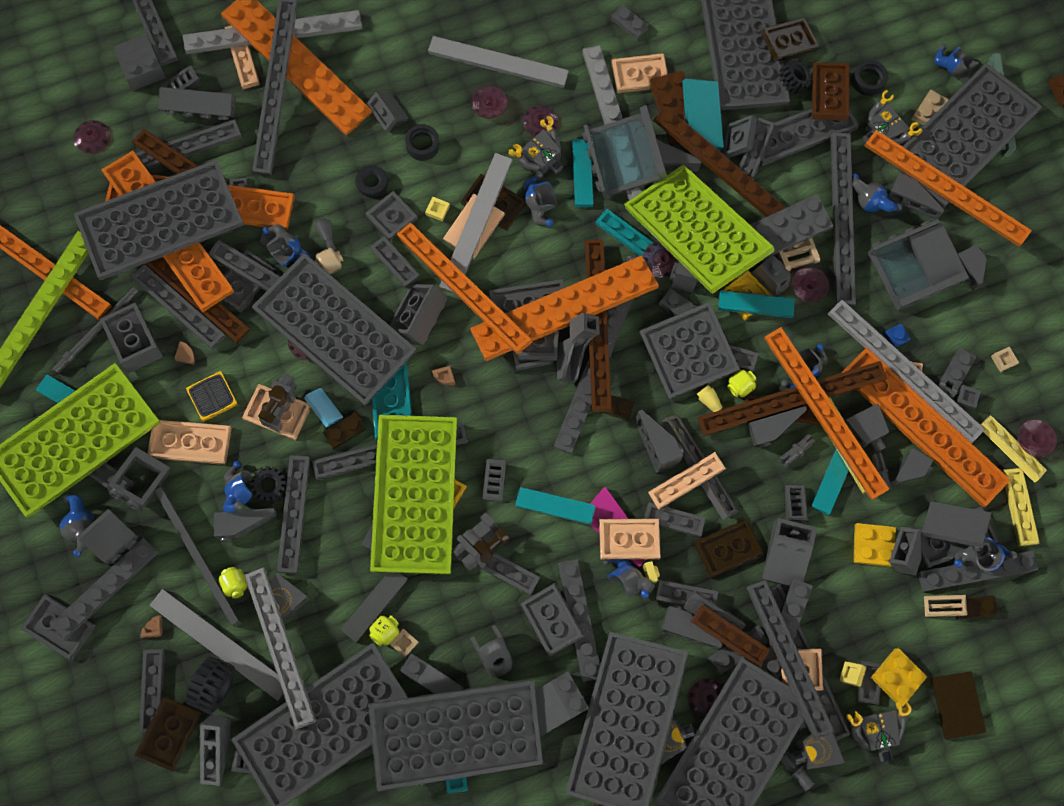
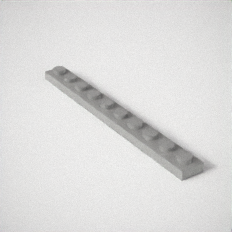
M359 10L296 19L293 35L296 38L362 29ZM234 28L183 35L186 54L251 45Z
M600 45L583 49L582 53L604 124L623 119ZM625 126L608 131L607 134L623 185L640 180V172ZM644 185L625 191L628 201L645 190Z
M843 300L828 313L834 321L864 348L867 347L970 443H973L985 430Z

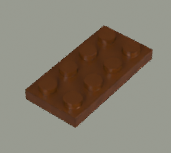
M813 63L812 120L848 121L849 63Z
M683 70L649 79V85L658 112L667 106L685 121L682 81L686 78ZM666 132L670 146L680 144Z

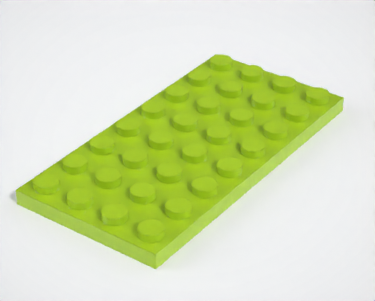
M685 165L680 166L668 174L667 178L659 180L624 204L626 210L712 294L775 252L773 245Z
M114 363L0 444V482L24 516L29 519L161 422L118 365Z
M379 415L370 572L451 575L457 417Z

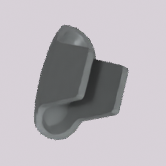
M494 625L492 629L497 639L486 643L482 647H479L474 636L470 639L486 672L494 678H499L510 672L513 660L496 625ZM504 658L500 664H493L496 659Z

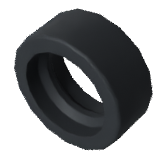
M875 60L863 61L856 67L852 76V85L860 94L874 96L883 90L888 80V72L880 62ZM870 71L875 73L880 79L879 84H866L860 77L861 72Z
M418 124L411 127L406 133V150L412 158L426 161L438 153L440 148L439 135L433 127L426 124ZM418 135H427L432 138L433 145L426 150H417L412 146V140Z

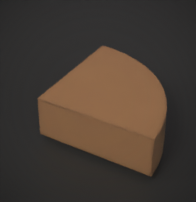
M180 341L175 360L194 365L195 356L192 349L186 343Z
M451 366L432 370L433 376L441 384L448 386L456 385Z
M161 615L153 617L143 627L140 638L163 637Z

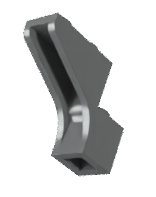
M582 313L570 319V338L558 344V381L571 384L577 381L586 347L594 337L599 335L598 316Z

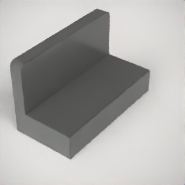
M376 91L367 103V106L372 110V113L385 131H390L397 121L408 120L407 115L390 92Z

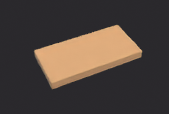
M159 420L161 423L151 430L147 454L155 459L226 465L231 426Z

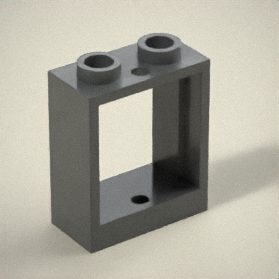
M135 447L109 482V494L117 500L121 498L126 501L130 508L143 511L154 496L155 490L162 485L169 475L170 467ZM133 462L158 475L142 498L117 485Z

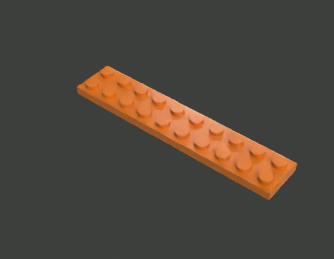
M257 0L234 1L221 13L222 17L269 61L276 18ZM293 35L286 79L347 136L372 113V110Z
M134 151L129 152L101 169L119 196L156 183ZM200 242L163 256L202 313L235 292Z
M151 175L156 182L169 178L166 176ZM111 183L109 184L105 201L119 196ZM227 185L243 224L259 227H272L280 224L288 230L294 194Z
M641 255L505 314L533 342L570 326V319L582 313L599 314L657 289L658 283ZM485 322L470 328L485 361L512 351Z
M866 347L841 373L881 360ZM881 361L887 380L856 390L873 406L878 404L882 414L922 452L933 459V462L983 508L986 507L1007 485L1010 479Z

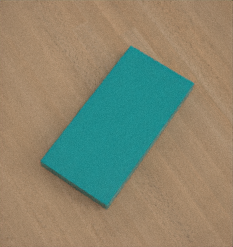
M684 79L682 83L686 123L716 149L721 150L723 148L718 82Z
M407 362L372 399L376 441L378 438L379 415L412 416Z

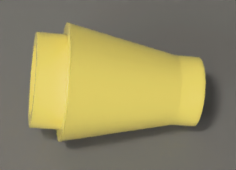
M709 385L697 393L698 399L712 412L723 408L714 388H711Z

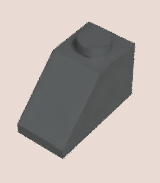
M977 244L958 254L969 277L966 281L973 291L983 283L987 261L983 250Z
M912 448L905 455L891 481V485L897 486L918 481L924 476L927 477L932 471L933 467L930 465L933 459Z
M900 527L889 563L899 573L916 575L922 558L921 531L919 529Z

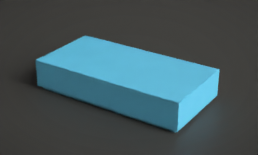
M322 388L305 395L304 399L326 428L342 420L343 416Z

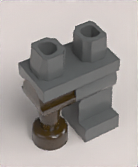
M283 373L279 381L273 380L271 384L272 390H269L270 401L265 410H261L258 415L263 426L280 432L283 427L280 419L284 412L289 410L290 402L294 403L296 400L294 391L297 385L293 383V377Z
M487 513L480 517L482 521L474 528L467 530L463 536L460 535L456 538L459 544L452 549L455 557L461 560L468 571L477 565L481 569L486 566L485 563L493 558L492 551L500 543L506 544L510 541L508 535L503 529L498 527L496 522Z

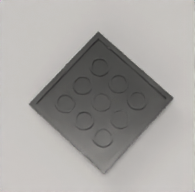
M710 302L640 331L669 400L740 371Z

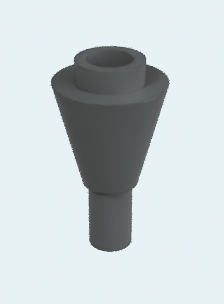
M326 218L317 220L314 228L323 241L326 242L327 248H332L336 251L333 243L331 220Z

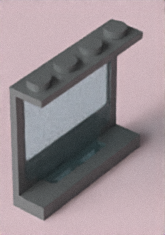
M647 105L639 107L640 114L589 130L588 126L584 125L585 132L582 135L585 143H588L590 147L587 149L589 159H593L594 162L591 168L594 176H597L599 180L596 182L598 192H602L604 198L667 178Z
M939 219L933 222L928 220L922 223L919 228L911 227L905 231V234L900 236L895 234L889 237L886 242L878 241L872 245L868 252L897 311L960 285L969 278L965 271L935 285H929L907 238L940 223Z

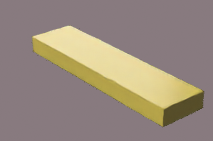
M991 415L981 424L985 429L983 432L1034 482H1037L1045 474L1047 469L1030 453L1024 451L1025 448Z
M1020 468L1003 470L1002 472L1010 479L1005 486L1018 547L1037 545L1040 542L1024 472Z

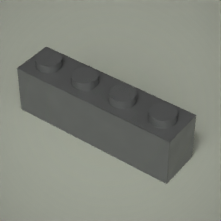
M164 87L159 89L158 109L164 111L166 115H175V112H178L186 117H193V114H199L200 118L211 119V116H218V120L229 121V117L235 118L236 96L233 94Z

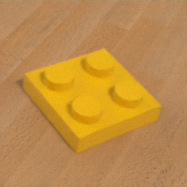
M856 523L853 563L893 567L889 560L895 545L896 527Z
M895 648L871 678L895 703L900 702L904 706L927 676L899 648Z

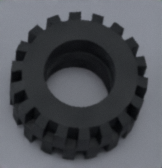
M209 656L198 667L189 684L186 703L205 713L212 714L219 708L230 690L235 675V667L214 656Z

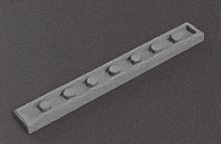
M435 36L432 37L428 49V54L560 88H564L569 72L566 69Z
M495 153L450 260L464 275H466L513 162L511 158ZM441 281V284L439 286L441 289L454 293L443 281Z
M263 567L246 574L245 578L295 729H299L316 722V718L266 569Z
M162 589L149 605L223 661L233 665L235 670L278 701L283 695L276 672Z

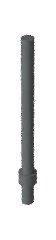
M133 287L105 316L124 308L139 291ZM101 321L69 352L66 351L62 355L63 358L52 368L57 374L68 363L71 364L76 359L75 356L104 328Z

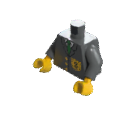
M886 90L882 94L883 99L879 100L870 110L866 121L868 124L865 129L867 134L863 136V140L866 143L875 130H878L902 146L912 138V135H920L922 129L914 131V128L919 125L917 122L913 123L909 128L889 104L885 105L886 102H891L894 98V95H892L889 99H885V95L888 93V90Z
M547 116L548 125L545 124L544 120L540 122L541 126L547 130L543 129L523 148L519 144L513 145L516 153L513 149H510L509 155L516 156V160L524 170L531 172L541 171L544 174L551 169L555 174H558L563 168V165L558 162L561 156V145L555 128L552 127L553 118Z
M900 702L896 703V708L899 712L894 710L862 717L855 711V718L848 714L846 718L850 722L852 738L862 748H866L867 751L878 750L881 762L892 760L890 747L900 745V740L903 738L906 727L907 715L912 710L908 702H906L904 708H902Z

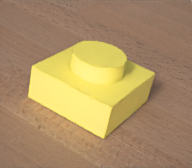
M432 197L425 214L443 222L450 203Z
M652 561L644 563L642 567L645 577L655 584L658 581V577H660L657 566H653Z
M845 661L839 681L861 687L866 667Z

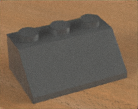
M412 284L389 326L410 344L423 345L427 341L432 327L436 324L440 312L444 309L448 297L434 285Z

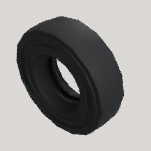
M368 165L358 171L355 183L362 195L375 198L386 191L388 177L381 167ZM368 176H376L379 179V183L374 187H369L365 184V180Z

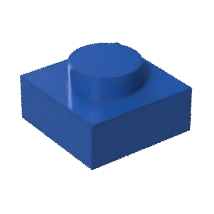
M902 324L890 328L883 333L887 341L895 348L909 342L911 339Z

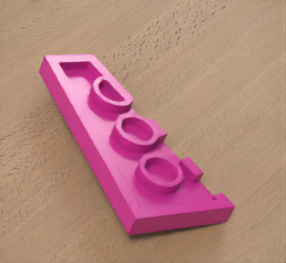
M606 487L590 503L596 505L590 526L599 534L600 519H628ZM646 559L629 560L639 568Z

